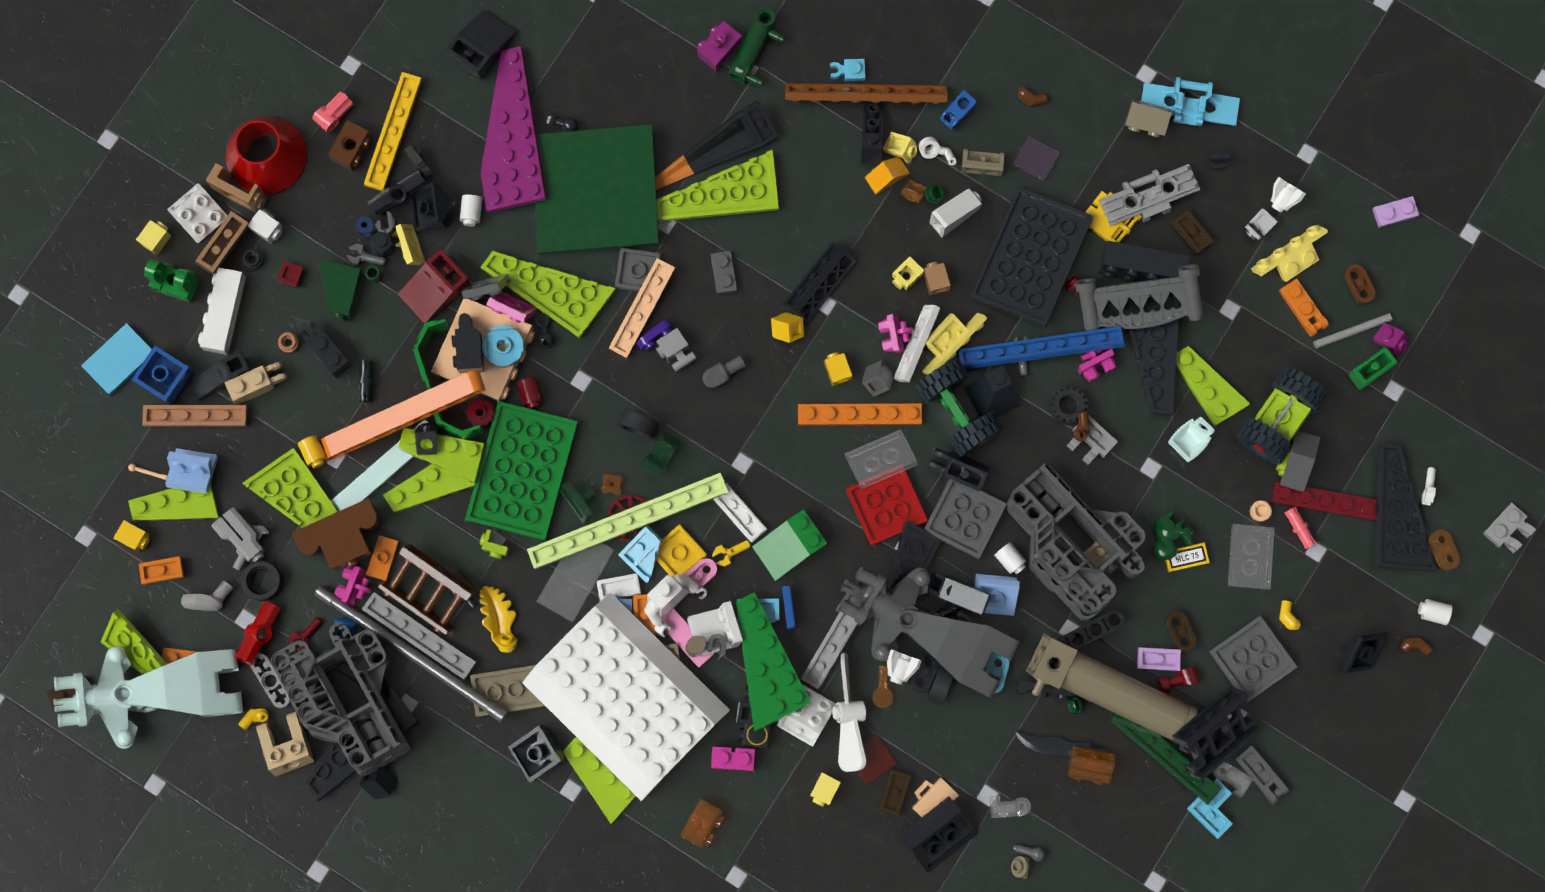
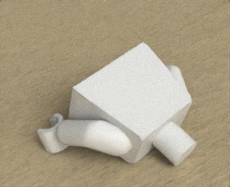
M679 573L675 576L668 574L647 595L645 613L653 625H656L655 631L662 637H665L663 635L664 630L667 629L671 632L672 629L662 619L689 592H696L698 594L704 591V594L699 597V599H704L707 596V590L703 587L699 588V585L684 573Z

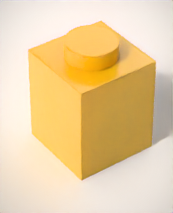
M836 352L828 355V359H825L824 364L832 386L852 380V373L845 354Z
M124 520L114 539L140 552L147 547L150 541V534Z

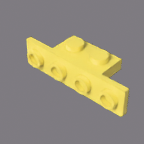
M1319 225L1309 227L1305 233L1292 238L1290 243L1276 249L1269 257L1259 260L1251 268L1252 271L1263 276L1276 267L1282 280L1285 282L1289 281L1319 261L1312 243L1328 233L1327 229Z
M950 313L928 336L925 345L936 357L922 372L928 375L945 364L946 361L951 360L956 355V351L969 342L970 336L984 326L987 317L977 313L964 326L954 314Z

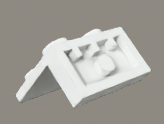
M199 183L167 209L197 243L224 222L227 217L226 213Z
M731 601L722 603L719 609L692 615L687 618L692 636H703L706 642H708L711 636L721 634L726 639V650L738 647L743 641ZM719 643L714 644L712 652L705 650L700 657L719 652Z
M802 685L811 705L779 720L777 726L813 747L831 716L836 703Z

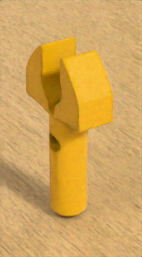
M746 540L729 549L723 548L720 545L716 547L712 557L719 554H727L724 560L716 563L718 566L726 567L731 564V557L750 548V543Z

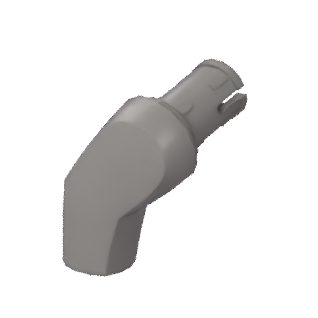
M223 580L212 595L185 594L182 596L181 604L186 609L218 611L223 607L222 602L233 590V587Z

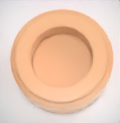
M1257 501L1250 507V515L1257 522L1266 521L1271 516V506L1265 501Z

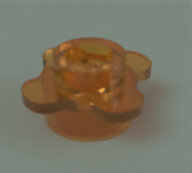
M604 474L601 491L604 494L609 492L619 495L621 493L620 485L623 482L622 476Z

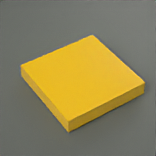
M679 524L662 539L656 561L668 574L675 576L679 573H687L699 561L704 559L707 554Z

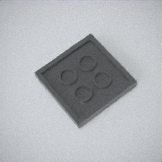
M949 479L924 530L941 539L946 544L979 560L1007 504L981 490L979 492Z
M1261 616L1209 651L1233 687L1246 692L1248 696L1247 703L1297 668Z

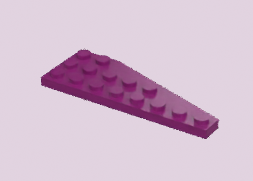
M521 46L502 50L500 55L481 167V179L486 211L488 213L547 200L524 54Z

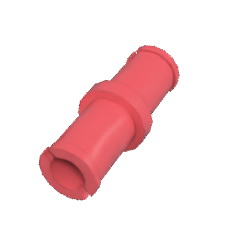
M1296 506L1284 512L1294 528L1292 531L1297 533L1305 549L1317 543L1307 527L1309 526L1308 523L1304 522Z

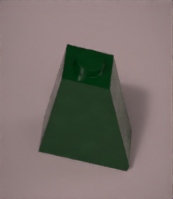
M320 260L319 265L329 313L333 316V319L345 321V319L352 320L363 272L360 268Z

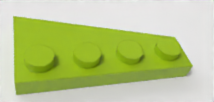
M403 428L399 450L421 460L428 461L440 469L443 468L458 477L465 478L469 482L476 484L485 447L484 443L436 434L438 453L435 455H417L416 430ZM423 439L421 441L423 449L429 450L432 448L431 440Z
M431 464L383 496L393 512L397 513L422 503L439 499L448 494L472 488L475 484Z
M211 483L207 494L171 488L128 500L133 521L220 518Z
M575 737L563 751L564 755L612 824L636 795Z

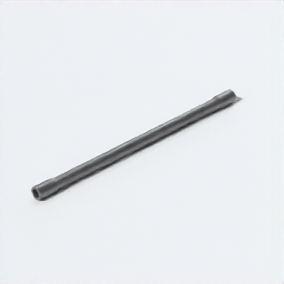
M323 585L316 590V597L333 606L365 629L373 631L378 638L484 709L499 722L506 718L508 714L506 710L480 695L349 604L341 601L340 598Z

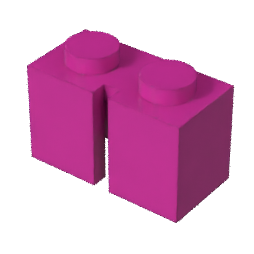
M712 747L711 768L754 771L755 749L736 748V752H732V748Z

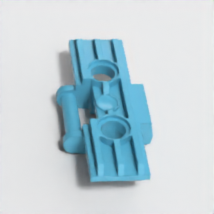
M1176 77L1174 87L1144 83L1141 101L1171 109L1173 122L1202 126L1203 121L1236 126L1240 98L1212 94V82L1206 84L1181 80V77ZM1179 88L1204 91L1206 94L1205 96H1200L1199 99L1184 97L1185 93L1179 92ZM1166 97L1174 98L1175 105L1167 106L1164 103V99ZM1206 103L1213 104L1215 111L1212 113L1206 112Z

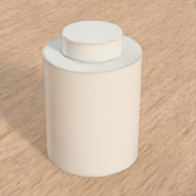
M476 195L462 196L460 221L463 222V225L474 227L477 223H480L482 197Z
M1011 542L994 555L1010 574L1014 572L1017 575L1026 567L1024 565L1026 560Z
M1426 599L1420 603L1418 614H1421V619L1447 625L1452 614V605Z

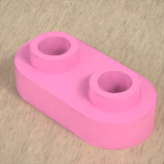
M702 559L685 574L694 580L700 588L715 577L717 566L711 559ZM705 566H709L711 568V571L709 573L703 572V568Z

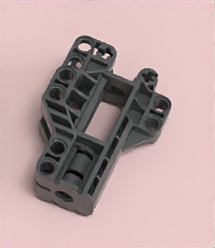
M1048 462L1044 463L1011 493L1006 509L1030 535L1028 568L1051 592H1055L1080 620H1091L1107 606L1116 594V586L1108 576L1117 568L1131 579L1137 578L1144 570L1145 565L1142 558L1136 552L1145 541L1146 536L1143 529L1126 512L1114 513L1092 510ZM1045 491L1047 494L1038 501L1037 498ZM1058 507H1060L1061 509L1054 516H1052L1051 514ZM1069 516L1095 543L1099 544V547L1105 551L1106 555H1109L1110 559L1099 569L1058 526ZM1116 519H1121V520H1123L1124 523H1125V526H1124V527H1119V526L1116 524L1115 520H1116ZM1130 535H1137L1139 542L1131 541ZM1129 556H1131L1130 560H1128V561L1126 562V564L1124 565L1123 562H1124ZM1037 563H1039L1045 570H1041L1038 567ZM1131 565H1138L1137 569L1132 570L1130 568ZM1052 578H1053L1059 585L1053 584ZM1066 593L1072 598L1073 601L1067 599ZM1099 594H1105L1101 597V599H1099L1098 597ZM1080 608H1081L1086 614H1091V615H1090V616H1083V615L1081 614V612H1080Z
M335 623L329 629V635L336 647L335 649L325 650L316 659L305 642L296 641L274 653L271 657V665L302 724L309 730L313 738L339 743L354 770L359 775L366 776L378 770L379 767H383L396 760L397 757L406 754L410 746L380 694L385 671L389 665V658L377 636L371 630H364L352 637L345 625ZM342 632L345 639H340L338 633ZM367 638H373L372 644L364 645V641ZM298 647H301V649H303L297 652ZM378 655H382V656H383V659H382L381 662H379V663H374V662H373V660H374V658H375L376 656H378ZM281 656L286 657V659L282 660L279 663V665L276 666L275 663L277 658ZM346 661L369 700V703L347 714L326 675V672ZM329 697L330 700L321 705L318 704V702Z

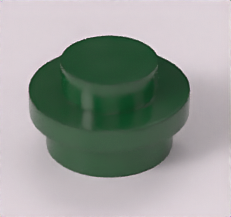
M930 184L925 188V197L929 203L937 204L943 199L944 190L940 185Z

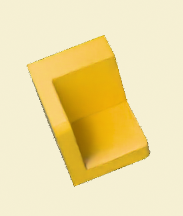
M785 312L771 318L773 338L791 343L804 337L803 317Z

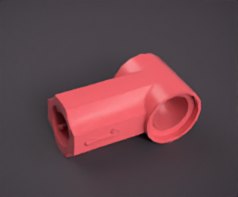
M340 91L326 106L320 107L314 113L312 119L329 133L336 128L340 118L354 104Z

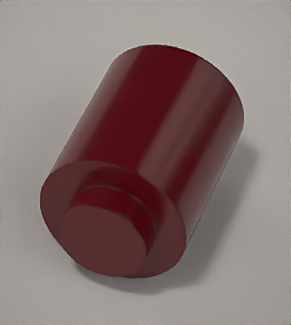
M529 377L518 381L517 387L523 406L528 407V409L540 407L543 398L537 378Z

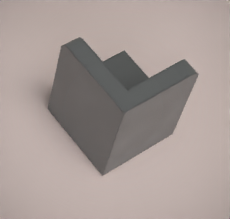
M883 360L878 361L865 368L862 384L873 397L891 389L894 373Z

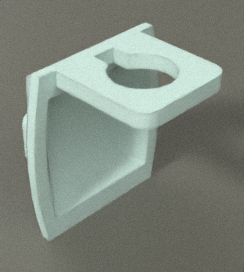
M1202 417L1195 421L1191 419L1172 435L1168 443L1187 462H1190L1204 450L1211 440L1210 435L1215 430Z

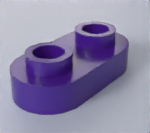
M665 319L636 342L637 346L641 350L646 349L648 351L656 345L655 341L672 331L673 324L671 321Z

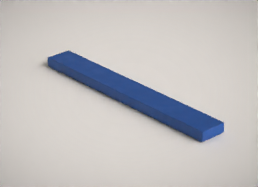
M1118 326L958 349L959 361L966 370L1125 347L1122 327Z

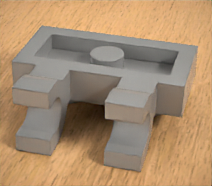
M1089 415L1090 432L1084 441L1092 449L1082 459L1087 465L1098 454L1104 458L1118 442ZM1073 438L1067 447L1074 451L1082 441Z
M1510 503L1483 534L1498 548L1504 544L1514 553L1523 544L1510 535L1518 529L1522 535L1528 538L1536 529L1530 524L1525 523L1524 520L1528 516L1513 503Z

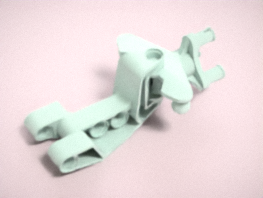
M119 646L111 647L106 653L98 684L91 685L82 673H74L73 676L54 677L55 691L73 688L76 690V694L72 698L54 699V705H61L54 707L55 713L74 710L75 712L58 714L59 728L78 725L79 727L87 726L93 713L100 714L117 747L127 749L132 746L138 729L135 724L128 720V710L147 713L160 708L196 714L203 717L242 713L241 691L228 694L220 692L218 674L239 671L237 657H235L237 654L236 649L196 652L127 681L124 680L123 674L131 666V663L123 648Z

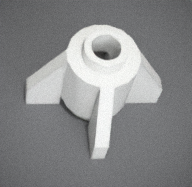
M1278 177L1273 187V194L1270 200L1273 202L1271 207L1281 213L1283 210L1288 211L1289 208L1299 203L1306 193Z
M891 650L887 660V676L891 677V682L902 685V682H907L919 669L922 660Z

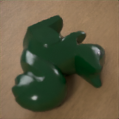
M1171 510L1155 522V536L1158 541L1154 543V552L1158 558L1163 560H1169L1176 556L1178 548L1175 541L1180 538L1189 547L1192 544L1193 527H1183L1185 519L1176 522L1173 519L1174 510Z

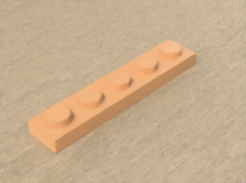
M658 258L656 259L609 346L610 350L628 358L675 267Z

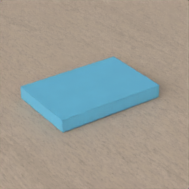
M126 323L81 366L111 396L140 368L152 349Z

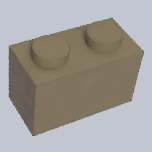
M1132 99L1125 125L1129 126L1128 129L1140 132L1141 129L1148 131V135L1154 137L1165 136L1172 110Z

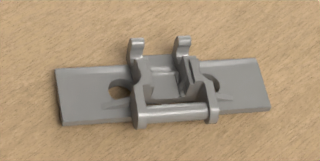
M1188 164L1163 175H1160L1157 170H1153L1149 175L1129 183L1126 181L1122 183L1123 191L1100 199L1099 202L1110 226L1142 214V221L1145 223L1150 221V216L1160 212H1163V214L1169 213L1171 211L1170 202L1197 192L1200 188ZM1153 181L1157 185L1137 194L1133 190ZM1167 182L1173 184L1174 191L1170 193L1165 192L1163 184ZM1128 199L1133 201L1135 203V207H1128L1125 203V200Z

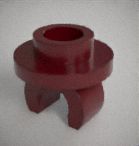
M1082 276L1072 277L1067 281L1066 290L1070 291L1073 289L1074 293L1079 296V292H1076L1075 282L1084 278Z

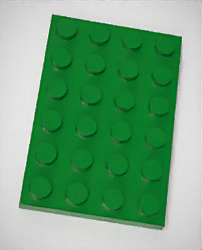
M498 401L465 520L546 541L578 421Z

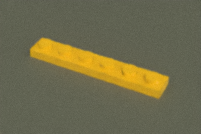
M404 72L401 73L364 181V186L379 191L385 190L422 82L421 77Z

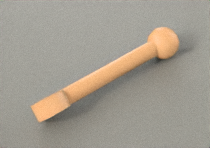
M135 464L128 466L129 471H138L164 480L167 479V475L136 467Z

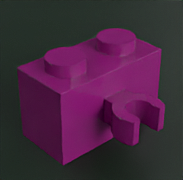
M724 21L720 25L716 24L712 28L709 38L707 40L703 39L697 47L698 57L715 71L722 66L742 43V35Z

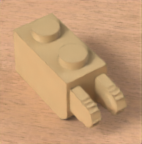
M275 362L266 367L262 365L224 382L232 401L239 405L275 388V384L287 378L284 373L272 378L269 376V373L281 368V363Z

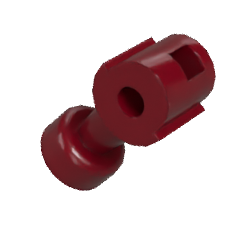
M1195 666L1178 671V675L1170 679L1166 676L1158 678L1160 689L1164 693H1169L1171 687L1189 686L1200 682Z

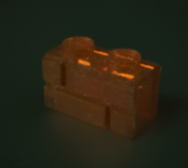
M1073 746L1068 763V776L1077 781L1089 780L1097 785L1110 784L1115 765V754Z
M700 799L680 836L700 848H703L704 845L708 847L714 837L711 834L714 827L719 828L724 819L721 815L723 811Z

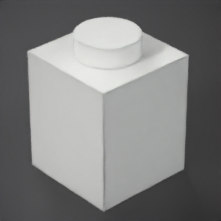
M260 209L247 225L251 231L270 244L274 240L276 241L282 234L283 227L281 224Z

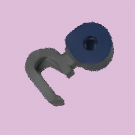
M388 211V229L383 227L381 220L375 223L367 216L358 218L355 224L357 231L364 237H372L378 231L387 233L391 238L392 234L396 232L395 218Z

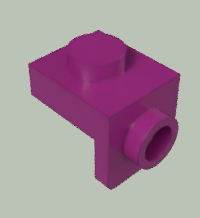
M1383 323L1373 338L1375 343L1392 350L1393 354L1397 357L1407 349L1409 344L1404 331L1386 323Z

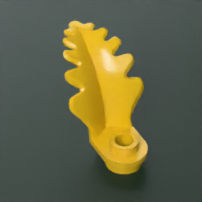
M484 586L480 590L479 596L483 598L480 599V603L485 605V607L480 608V611L487 617L482 620V624L491 632L492 641L499 647L501 652H512L517 645V639L511 633V626L516 618V612L508 610L511 606L510 600L502 601L506 596L505 593L499 594V589L494 590V587Z

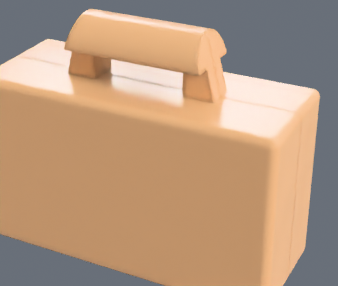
M939 778L934 784L925 780L914 792L918 801L912 806V809L923 817L948 796L954 801L959 795L942 778ZM929 786L930 789L921 797L919 794Z

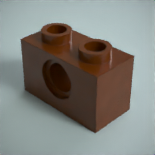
M347 120L328 154L330 160L353 171L355 166L358 167L361 163V155L364 149H368L371 144V134L368 130ZM350 143H356V147L353 150H347V146Z

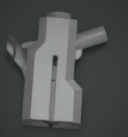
M234 507L223 514V518L220 517L211 525L223 540L231 541L237 548L236 552L239 556L233 568L240 571L245 560L253 563L260 561L265 556V549L259 544V540L263 534L270 535L271 532L265 526L250 525Z

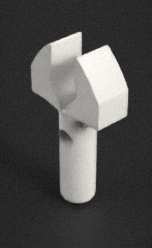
M1429 467L1427 470L1425 490L1421 498L1422 504L1429 506L1433 503L1436 488H1434L1436 469L1433 467Z

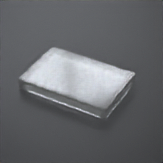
M901 429L844 454L861 489L918 465Z
M1232 524L1228 586L1271 589L1274 527Z

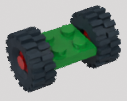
M956 358L926 375L925 378H922L915 385V388L926 404L941 398L940 400L944 407L952 411L954 414L952 416L953 421L958 427L960 426L963 429L952 436L950 441L960 457H964L994 439L1004 431V428L994 412H989L975 421L972 420L953 391L955 387L962 384L969 377L959 359Z

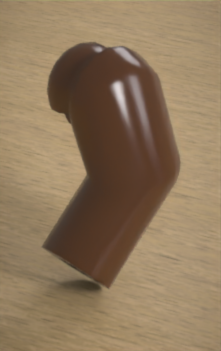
M1088 411L1077 412L1079 423L1074 431V438L1078 441H1084L1090 432Z
M1418 636L1406 637L1400 645L1401 649L1405 652H1409L1411 649H1419L1426 656L1433 649V647Z

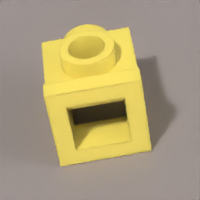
M909 256L892 273V278L894 279L892 282L898 289L904 288L907 291L923 276L924 270ZM908 274L910 278L905 280L902 276Z

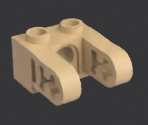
M296 711L286 715L293 739L276 746L272 731L267 722L256 726L268 770L275 777L315 762L303 724Z

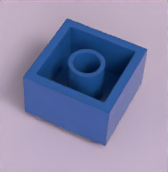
M154 346L131 380L164 402L172 405L194 371Z

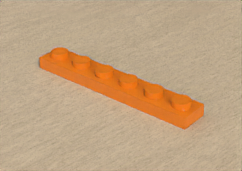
M798 404V426L922 425V404Z

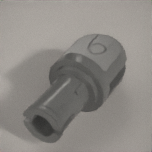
M740 355L726 364L719 362L707 369L702 377L703 383L709 388H715L729 381L731 374L746 367Z

